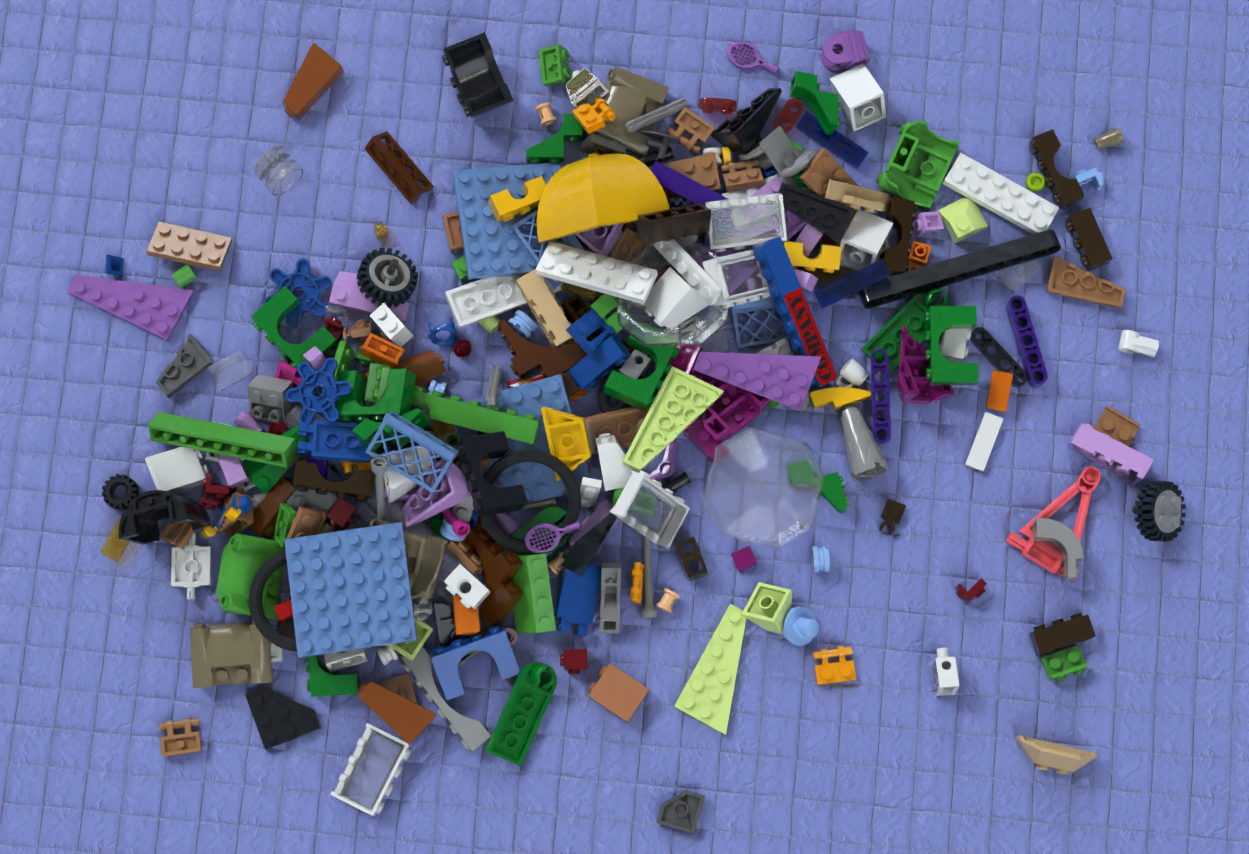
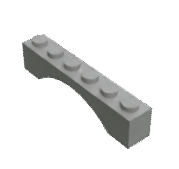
M423 646L413 661L405 656L401 657L404 661L401 663L408 673L410 671L413 672L416 676L413 679L419 688H425L428 692L425 696L431 704L435 702L438 705L439 709L437 712L443 719L447 717L451 723L449 728L455 735L460 734L463 738L460 742L467 751L471 749L474 752L490 740L491 735L480 721L457 713L445 702L435 682L431 657Z

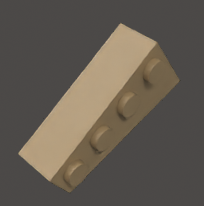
M534 269L515 280V283L552 347H555L572 338L566 331L572 324L566 319L561 305L557 304L554 299L555 294L552 289L546 286L544 282L546 281L545 277L536 275Z

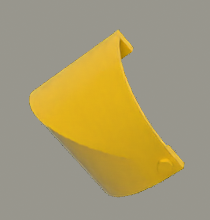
M621 153L589 154L587 158L562 167L545 186L537 212L538 242L553 241L602 226L636 222L638 215L668 210L670 207L659 181L652 171L638 159Z

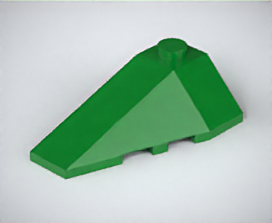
M300 424L280 435L295 438L297 450L298 441L309 443V437H298ZM297 455L287 468L246 459L243 461V464L251 482L266 494L301 455Z

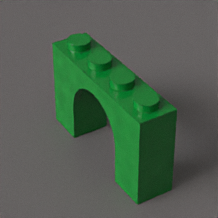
M284 286L251 316L254 320L252 325L259 332L263 330L267 334L265 336L266 340L272 346L276 344L280 348L278 352L284 359L289 357L292 361L290 365L298 369V365L306 361L303 354L314 346L325 357L339 343L324 326L309 340L301 344H290L282 339L280 334L282 321L300 304L298 299Z
M930 306L927 310L928 312L924 314V321L928 323V330L925 331V342H928L925 359L929 361V368H926V380H929V385H976L978 383V363L951 362L942 355L939 349V338L946 330L975 328L977 325L976 306Z
M636 322L628 338L627 346L649 355L655 363L656 370L645 379H633L612 370L605 384L604 394L646 412L648 406L651 407L656 398L654 396L656 390L659 391L664 382L662 380L663 375H668L671 369V359H675L680 350V348H677L679 340Z
M390 369L385 395L377 404L365 407L363 396L366 376L357 370L340 371L338 382L348 381L352 386V391L349 394L341 395L336 400V408L340 413V422L351 423L352 421H357L361 423L365 418L375 422H383L384 416L390 410L398 415L411 411L416 375L408 369Z
M319 655L308 657L309 660H306V672L310 674V680H307V691H311V697L359 693V671L330 672L322 665Z

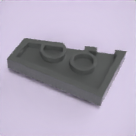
M190 334L185 345L182 348L180 347L177 356L171 364H168L156 381V384L170 398L214 362Z

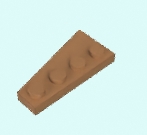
M1056 255L1053 256L1046 293L1118 309L1122 308L1125 295L1124 288L1108 280L1096 277L1093 273L1084 271L1070 262L1067 263Z

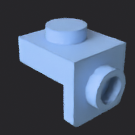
M1096 168L1088 171L1086 169L1078 171L1073 178L1077 179L1080 186L1092 181L1096 191L1101 189L1104 182L1102 174Z

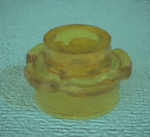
M379 222V224L374 225L377 239L383 238L385 240V236L388 235L386 224L382 225Z

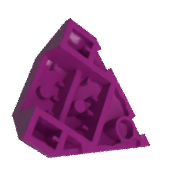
M903 326L899 374L896 386L903 404H929L955 395L951 385H929V380H926V368H929V361L925 359L926 350L917 340L914 341L909 336V330Z
M695 370L696 378L724 391L723 395L702 413L703 427L716 442L732 438L755 420L771 401V399Z

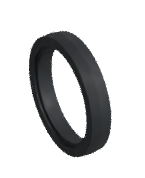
M520 450L509 453L493 463L483 476L489 484L493 485L495 479L512 465L523 462L543 464L561 477L568 491L569 508L559 528H565L578 520L581 508V495L577 480L571 470L561 460L549 453L539 450ZM492 515L480 517L486 531L499 544L513 551L534 553L528 550L524 539L513 537L503 531ZM564 534L561 537L560 542L564 540L569 534Z
M283 550L265 561L256 572L249 591V609L254 624L268 641L282 649L297 651L296 639L285 637L275 631L265 618L262 608V594L267 580L275 570L287 563L286 551Z

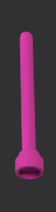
M449 509L441 512L452 524V530L458 537H464L469 533L470 526L465 520L457 519Z

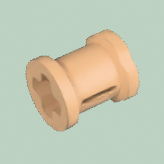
M550 102L542 103L535 107L541 119V126H548L556 122V117L553 116L551 111L552 105Z
M561 551L558 552V555L552 561L547 562V566L556 576L564 568L561 566L564 561Z
M665 588V593L656 606L671 613L673 604L680 596Z

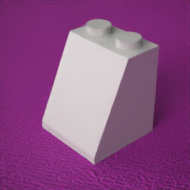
M864 64L830 78L832 93L838 94V102L841 103L840 108L853 132L886 118L884 92Z
M861 209L857 210L840 244L842 247L840 265L853 271L862 272V275L870 278L890 235L893 223Z
M669 267L651 288L643 304L645 306L643 310L651 317L654 315V321L660 327L665 325L671 330L709 304L681 274Z
M610 433L601 434L599 438H595L605 491L624 488L632 474L631 470H635L622 464L626 451L614 435L610 436Z
M179 447L145 458L157 490L177 495L202 485L204 478H207V473H210L207 465H203L201 458H203L201 450Z
M425 447L416 448L419 459L429 457L428 450ZM413 449L403 451L406 462L416 460ZM400 452L390 454L392 463L396 465L402 463ZM430 459L420 462L422 471H429L432 466ZM417 463L407 465L409 473L412 475L419 474ZM387 466V471L384 473V482L390 503L418 486V484Z

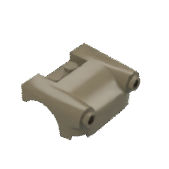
M615 67L608 73V81L604 86L609 92L602 98L614 110L616 118L613 121H604L605 127L593 132V134L599 133L608 140L619 141L627 150L640 158L646 156L649 148L647 141L648 138H652L636 131L629 133L625 125L633 119L660 108V105L664 103L669 87ZM654 123L638 130L652 131Z
M374 518L370 522L369 527L391 523ZM404 530L412 599L417 598L427 601L433 598L448 540L431 535L426 537Z
M253 620L207 626L205 623L193 624V628H190L193 688L243 683H272L274 680L271 666V642L259 632Z

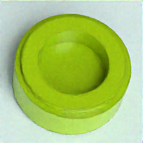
M1040 173L1030 174L1025 181L1026 188L1034 193L1041 191L1045 185V178Z

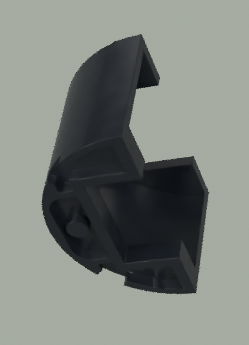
M485 32L443 49L445 54L442 56L445 66H449L452 74L450 81L453 88L458 89L459 94L457 98L460 105L464 104L463 110L466 117L470 116L473 118L513 102L509 88L504 83Z
M151 490L138 495L128 504L129 508L125 514H122L119 523V539L142 545L159 541L158 521L170 518V524L172 525L190 521L192 530L211 526V521L206 510L197 501L163 490Z

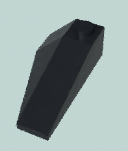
M770 88L751 101L752 106L743 110L740 109L736 112L738 115L732 121L728 119L724 121L711 136L725 147H728L732 152H748L757 141L782 92L781 88Z
M610 513L578 539L571 549L567 547L562 555L564 561L561 566L582 577L617 517Z

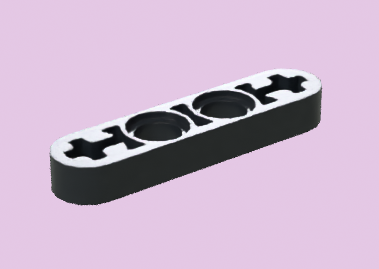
M977 327L972 331L970 340L998 371L1010 372L1015 368L1014 373L1017 376H1022V383L1020 381L1015 382L1014 379L1016 377L1013 374L1011 385L1016 388L1022 387L1027 382L1028 377L1019 364L986 329ZM976 333H982V339L985 342L987 341V339L990 341L985 345L984 348L981 346L984 344V342L981 339H975ZM995 346L997 354H988L987 347ZM1008 360L1010 368L1003 369L1000 366V361Z

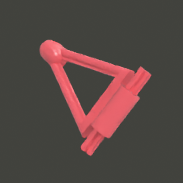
M1093 466L1086 467L1074 484L1022 527L1018 532L1027 537L1028 541L1013 532H1010L1005 541L1019 549L1021 555L1053 575L1058 573L1064 577V564L1062 563L1064 559L1060 549L1050 542L1033 541V521L1036 518L1048 519L1075 494L1081 492L1082 496L1073 530L1081 543L1092 491L1101 479L1100 471Z

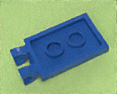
M314 420L313 425L300 423L298 437H309V443L298 441L297 455L311 453V459L370 463L371 456L365 453L367 448L358 441L352 431L359 424Z
M590 564L582 577L564 567L554 616L559 617L556 631L569 633V622L576 624L573 635L587 636V624H592L598 598L601 583V566Z

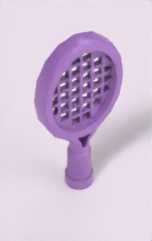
M736 41L728 47V60L735 67L743 70L763 67L774 75L778 72L779 67L764 62L759 50L751 43Z
M577 521L565 528H559L549 523L537 524L527 532L525 545L528 550L534 553H547L559 544L564 534L580 531V523Z

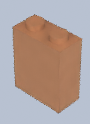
M611 663L608 667L604 665L598 674L601 676L598 682L593 681L587 690L590 693L588 697L628 723L649 689Z

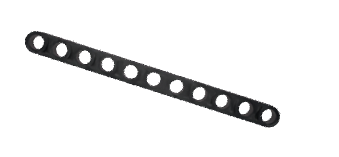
M1049 229L867 283L858 288V293L864 308L870 309L1054 254L1061 249V245L1054 230Z

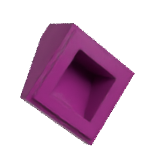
M750 546L731 554L739 572L757 565Z

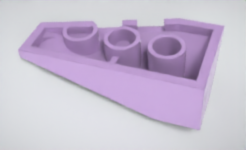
M340 271L333 284L329 303L332 308L371 315L379 307L380 301L376 300L374 304L371 302L373 297L365 298L366 292L361 293V286L357 285L359 280L357 279V274ZM406 301L404 304L400 303L397 307L392 304L390 309L400 321L406 322L410 303Z
M442 458L435 463L436 469L444 468L447 461ZM453 463L449 466L434 493L420 486L416 494H412L401 509L407 528L460 503L471 495L467 489L465 475ZM434 473L429 474L425 479V482L432 487L436 482Z

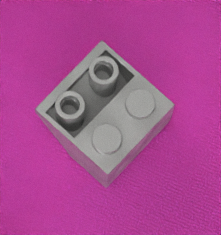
M258 374L247 385L250 414L254 419L275 423L280 420L287 424L293 402L287 401L286 392L288 389L293 388V381Z

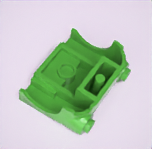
M918 120L913 123H903L898 133L901 136L887 164L884 173L880 172L876 183L879 184L878 188L896 197L915 201L914 206L929 212L960 142L947 140L934 134L929 130L928 122Z
M236 533L230 538L229 543L224 546L216 589V599L219 600L223 612L251 616L249 591L252 580L265 561L278 552L285 550V548H282L275 540ZM284 565L272 573L264 586L262 608L267 620H279L274 606L282 603L278 598Z

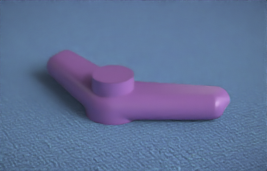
M672 441L666 447L663 461L656 470L649 474L651 480L660 481L674 474L676 441Z

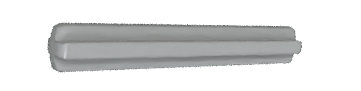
M681 98L627 122L625 128L629 133H632L682 111L684 107L687 108L688 102L685 98Z
M499 364L498 366L493 365L485 398L488 406L491 404L495 405L497 402L502 377V366Z

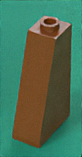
M315 43L310 47L282 102L286 114L291 118L295 116L298 120L344 73L342 66Z
M432 350L400 360L396 368L408 369L416 375L415 386L423 387L446 371L443 367L444 360L439 353L435 355Z
M373 681L369 684L365 682L358 689L360 693L357 696L409 745L437 716L435 712Z

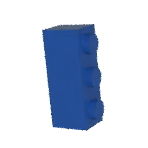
M610 336L593 353L588 354L573 366L569 372L581 389L591 390L599 384L598 381L600 379L610 376L615 367L625 364L627 362L626 358L631 354L619 336Z

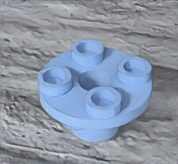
M790 608L784 620L782 635L791 644L804 646L818 634L819 624L814 613L809 608Z

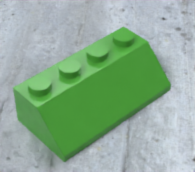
M519 553L517 555L523 562V565L512 580L518 584L524 594L513 608L516 632L541 633L555 631L556 626L546 553Z

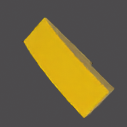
M834 387L810 392L809 399L813 410L831 404L833 411L870 399L871 392L857 388Z

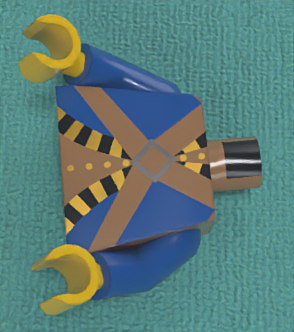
M234 487L232 495L222 503L219 521L213 524L212 527L207 526L203 528L201 534L208 539L213 537L216 532L231 536L242 532L253 524L254 521L253 498L244 495L242 487Z

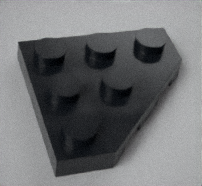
M261 688L245 695L265 750L321 729L314 709L266 688Z

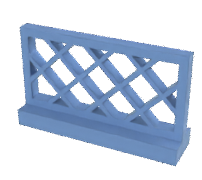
M536 210L514 224L512 229L538 265L545 251H543L544 242L541 244L540 251L530 247L531 239L538 240V237L532 236L533 227H537V223H534L538 212ZM522 225L531 226L530 235L521 234L518 228ZM575 235L560 238L562 241H558V239L552 241L584 250ZM547 278L554 289L565 283L561 281L555 283L553 279Z
M803 291L804 296L807 300V292ZM773 297L760 298V300L753 302L747 300V303L737 306L733 302L734 306L730 307L732 311L737 348L778 342L785 338L776 333L780 325H784V322L772 314L777 306ZM758 310H763L769 314L763 323L754 317ZM745 313L750 317L745 326L737 321L736 314ZM770 316L780 322L774 331L764 325ZM752 319L761 325L755 334L746 328ZM762 327L772 333L767 340H762L757 336ZM745 330L753 337L749 343L741 344L740 335Z
M390 410L384 416L383 422L365 453L374 458L386 456L388 467L434 493L459 451ZM386 425L393 428L395 436L385 438L383 430ZM406 436L410 438L412 447L402 449L399 438ZM396 439L399 450L389 452L386 441ZM383 442L385 453L377 454L372 451L376 443ZM425 447L428 450L429 457L419 459L416 448ZM413 449L416 460L406 462L403 451ZM400 452L402 463L396 465L392 463L390 454ZM441 457L446 460L444 468L436 469L433 458ZM430 459L433 470L423 472L420 462ZM417 463L419 474L412 475L409 473L407 465ZM434 473L436 482L433 487L425 482L424 475Z

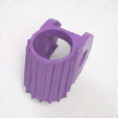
M845 30L828 37L823 44L821 61L824 67L830 71H848L861 64L865 65L870 60L862 31Z

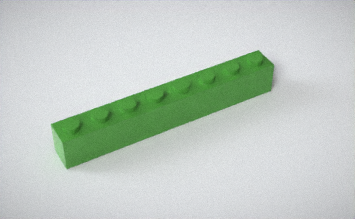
M414 387L412 406H428L430 409L429 419L485 433L504 431L506 438L529 444L537 443L542 420H538L536 415L526 413L525 416L518 415L516 410L507 409V411H502L496 405L491 404L486 407L482 406L480 401L470 400L466 402L462 401L460 396L451 395V398L443 396L444 393L432 390V393L425 392L423 387Z
M159 412L148 424L151 441L286 468L297 456L295 438Z

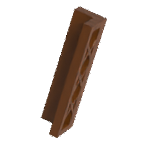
M387 131L373 136L364 148L410 204L415 203L421 194L432 190L434 187ZM385 138V140L389 143V145L384 144V142L382 141V139ZM393 153L398 154L401 159L396 158ZM405 167L410 168L413 173L408 172ZM417 181L422 182L425 187H421Z

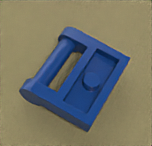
M593 308L566 329L587 354L593 353L598 345L610 336L615 335V329L612 326H608ZM597 329L602 332L591 342L586 339Z

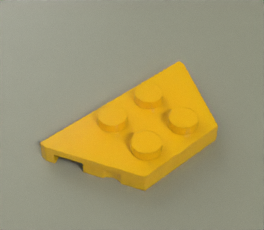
M542 407L541 411L550 454L557 457L573 471L578 465L591 457L584 418L552 408ZM554 471L556 481L561 480V477Z

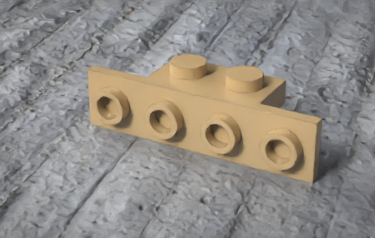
M829 179L825 198L848 203L849 207L860 210V207H864L863 211L875 213V210L886 212L890 194Z

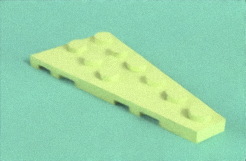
M672 366L622 464L637 472L642 471L722 396L724 391Z
M732 604L727 608L674 706L724 735L727 732L746 618L742 615L743 610Z

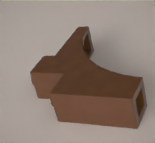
M505 319L498 323L501 327L498 329L503 340L507 338L510 343L507 347L511 354L517 355L511 358L513 364L510 367L514 374H519L521 378L541 367L542 369L539 371L544 375V379L564 374L567 371L569 372L573 366L588 355L577 342L559 347L542 346L519 336Z
M484 528L471 530L468 538L472 541L480 556L485 575V587L491 592L483 600L479 611V618L489 629L493 626H501L523 596V591L512 580L523 565V562L512 550L504 551Z

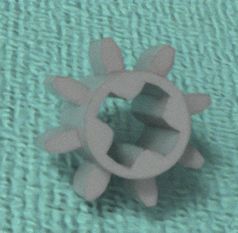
M412 599L416 621H425V618L432 614V603L428 600Z

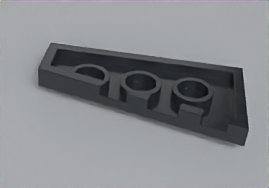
M782 182L778 193L783 195L784 208L840 245L854 208Z

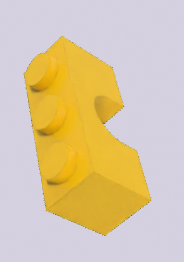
M542 176L524 183L522 191L525 198L523 199L513 198L508 189L490 195L488 204L496 221L500 222L503 220L506 222L513 219L515 215H525L531 209L538 208L541 195L546 186Z
M783 241L793 269H796V266H803L804 270L807 271L823 268V272L834 273V270H839L841 246L821 244L819 255L810 259L803 254L802 242Z

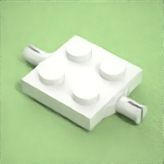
M193 533L188 541V545L183 550L179 547H172L171 586L187 588V600H195V588L211 586L212 547L196 545V534Z

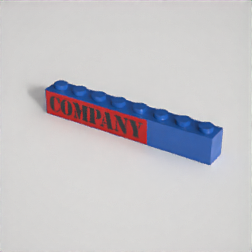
M781 237L769 239L753 247L754 256L760 264L762 276L767 281L769 293L777 305V312L781 315L784 322V329L791 339L792 348L797 355L822 356L810 388H820L834 381L838 376Z

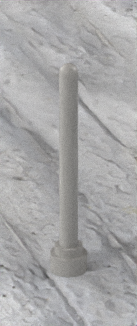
M376 457L371 461V470L376 474L377 519L385 521L384 473L387 471V460L382 457Z
M643 535L645 606L641 611V619L650 620L657 619V610L653 606L651 540Z

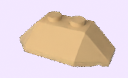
M1016 736V742L1030 763L1036 765V769L1048 771V768L1056 769L1055 773L1061 775L1075 772L1095 759L1098 754L1025 736Z

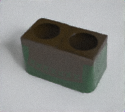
M694 537L675 544V552L687 580L693 581L708 575L702 555H699L700 550ZM689 541L694 544L695 551L693 554L685 555L682 552L681 546L684 542ZM699 560L702 564L701 571L692 573L688 568L689 562Z

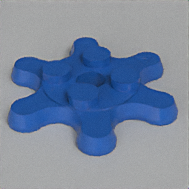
M305 258L297 261L296 269L292 274H285L278 268L271 270L269 273L270 279L278 286L277 292L284 286L292 294L296 289L304 291L303 297L297 298L300 304L286 317V323L290 327L299 325L301 314L305 311H311L317 317H322L327 313L326 306L319 301L318 296L321 291L331 287L332 280L328 276L312 278L309 275L310 262ZM274 295L266 297L264 304Z
M327 358L324 361L323 367L318 371L313 370L306 361L298 365V373L302 377V382L299 387L287 390L286 399L289 402L299 401L302 403L303 411L299 417L302 424L310 425L319 412L324 413L326 419L330 422H334L340 417V413L336 408V400L341 395L349 394L352 391V386L348 381L338 382L335 380L338 363L334 358ZM319 387H323V393L321 397H317L316 391Z

